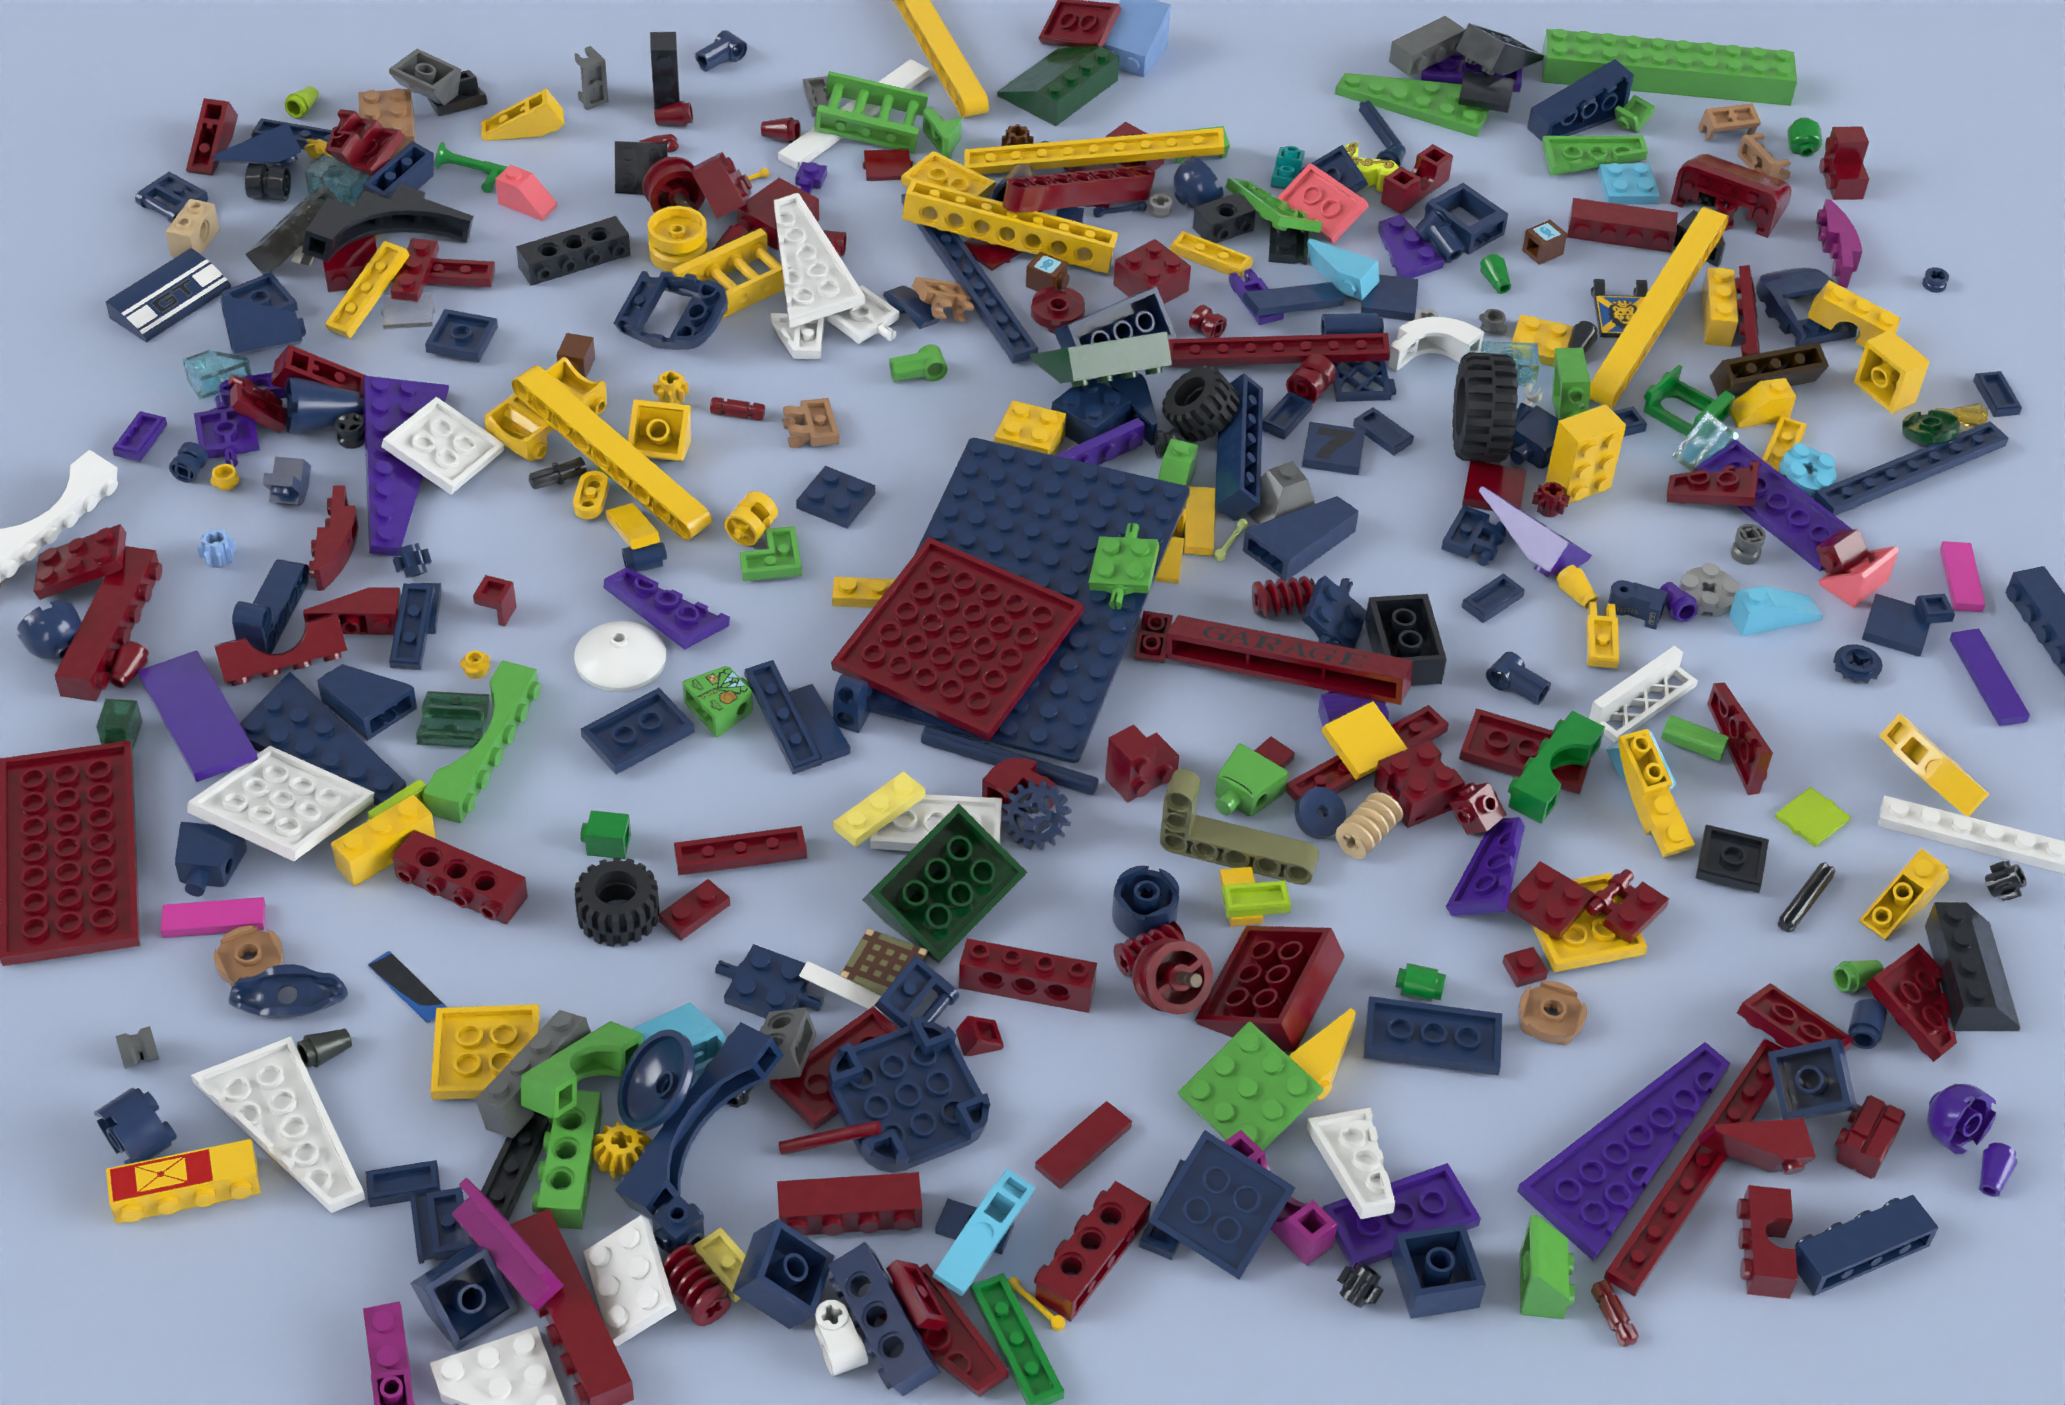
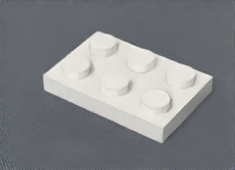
M640 1215L583 1251L603 1322L615 1346L618 1347L677 1310L649 1219Z

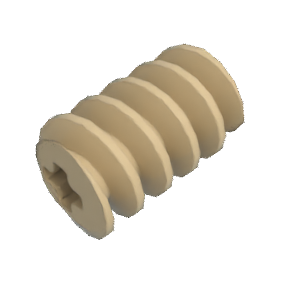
M1380 792L1371 793L1344 823L1337 828L1336 839L1340 848L1352 858L1364 859L1367 856V852L1372 851L1374 845H1377L1382 837H1385L1389 830L1393 829L1396 823L1403 818L1402 808L1397 801L1387 794Z

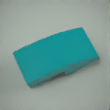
M1295 146L1279 148L1271 186L1287 188L1299 175L1298 171L1302 169L1305 156L1304 150H1299Z

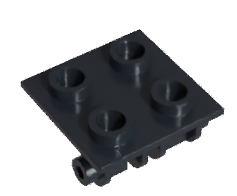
M615 141V193L644 195L642 189L644 176L652 165L668 157V143Z

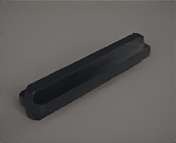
M1826 862L1819 864L1779 917L1778 927L1780 929H1784L1786 932L1794 931L1833 879L1835 873L1833 866H1829Z

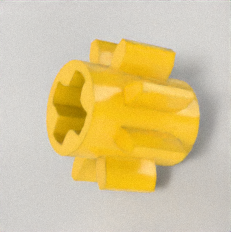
M666 371L658 375V382L653 383L654 395H658V402L680 404L684 402V395L689 394L688 382H684V375H680L675 371Z

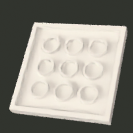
M269 746L257 754L258 760L236 768L188 801L187 813L277 853L284 858L296 861L373 804L374 792Z

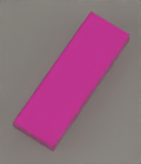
M1942 541L1940 552L1953 610L1983 612L1985 601L1971 543Z
M264 897L163 905L161 920L162 937L228 933L243 926H257L258 930H264L266 906Z

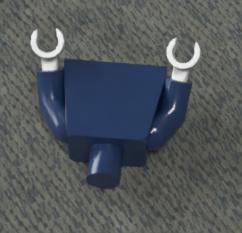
M1530 382L1524 388L1526 399L1517 408L1516 428L1513 436V445L1510 448V458L1517 465L1527 461L1538 469H1543L1549 466L1557 426L1560 420L1538 405L1534 408L1531 407L1533 403H1537L1542 399V390L1539 387L1536 394L1530 395L1529 393L1533 387Z

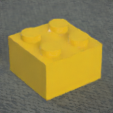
M1888 330L1866 341L1854 383L1893 414L1916 402L1930 360L1892 330Z
M1012 400L994 435V442L1055 456L1058 454L1065 439L1066 413Z

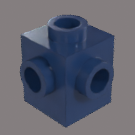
M680 1196L670 1203L661 1205L652 1216L653 1234L656 1244L662 1250L671 1254L685 1244L694 1245L705 1238L704 1215L695 1204H688Z

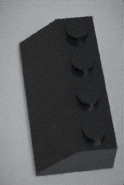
M1934 902L1925 924V930L1933 959L1942 969L1944 979L1940 981L1943 993L1947 994L1953 1031H2019L2021 1027L1990 922L1967 902Z

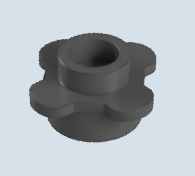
M1488 309L1480 314L1479 320L1482 321L1480 329L1482 331L1492 334L1498 332L1505 333L1507 331V326L1504 324L1506 317L1502 311Z

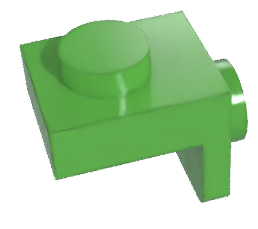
M1634 95L1623 108L1617 106L1614 109L1616 122L1621 128L1625 130L1630 129L1638 133L1654 114L1655 106Z

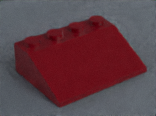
M1246 926L1214 983L1208 998L1195 1018L1196 1023L1233 1038L1250 1021L1282 1051L1294 1052L1297 1050L1345 957L1332 928Z

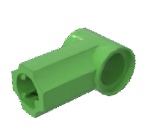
M934 344L923 346L915 354L889 358L893 382L923 376L929 381H938L944 378L948 372L942 352Z

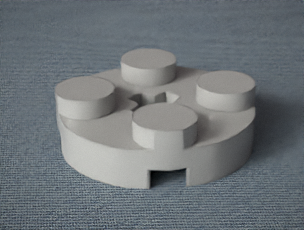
M1706 563L1702 567L1687 571L1681 578L1679 588L1696 599L1698 606L1696 614L1702 615L1703 611L1713 612L1712 617H1718L1730 612L1735 593L1740 590V585L1729 574L1720 570L1716 564Z

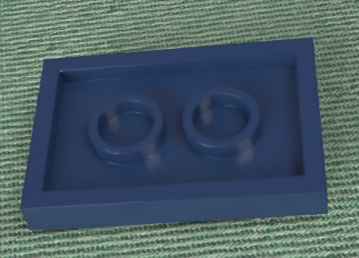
M660 688L581 728V737L616 775L695 733L694 724Z

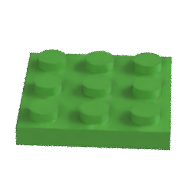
M1249 1021L1177 1093L1184 1102L1225 1140L1242 1130L1264 1151L1323 1092V1089L1319 1083Z

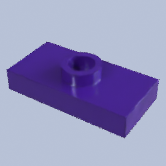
M139 411L113 446L114 456L141 462L167 426L166 417Z

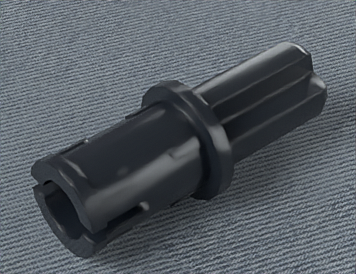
M578 457L561 464L555 462L552 463L551 467L530 473L528 480L531 487L535 490L555 483L561 485L564 484V480L583 475L587 472V468L580 467L586 464L582 457Z

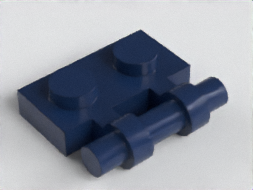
M1463 505L1444 537L1441 549L1467 559L1472 552L1478 553V564L1486 566L1489 561L1495 558L1498 552L1497 546L1505 540L1507 529L1501 521L1496 525L1489 523L1490 514ZM1481 535L1487 537L1488 541L1480 539Z

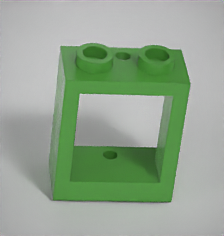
M1555 348L1552 400L1556 418L1563 420L1589 410L1591 381L1583 348Z

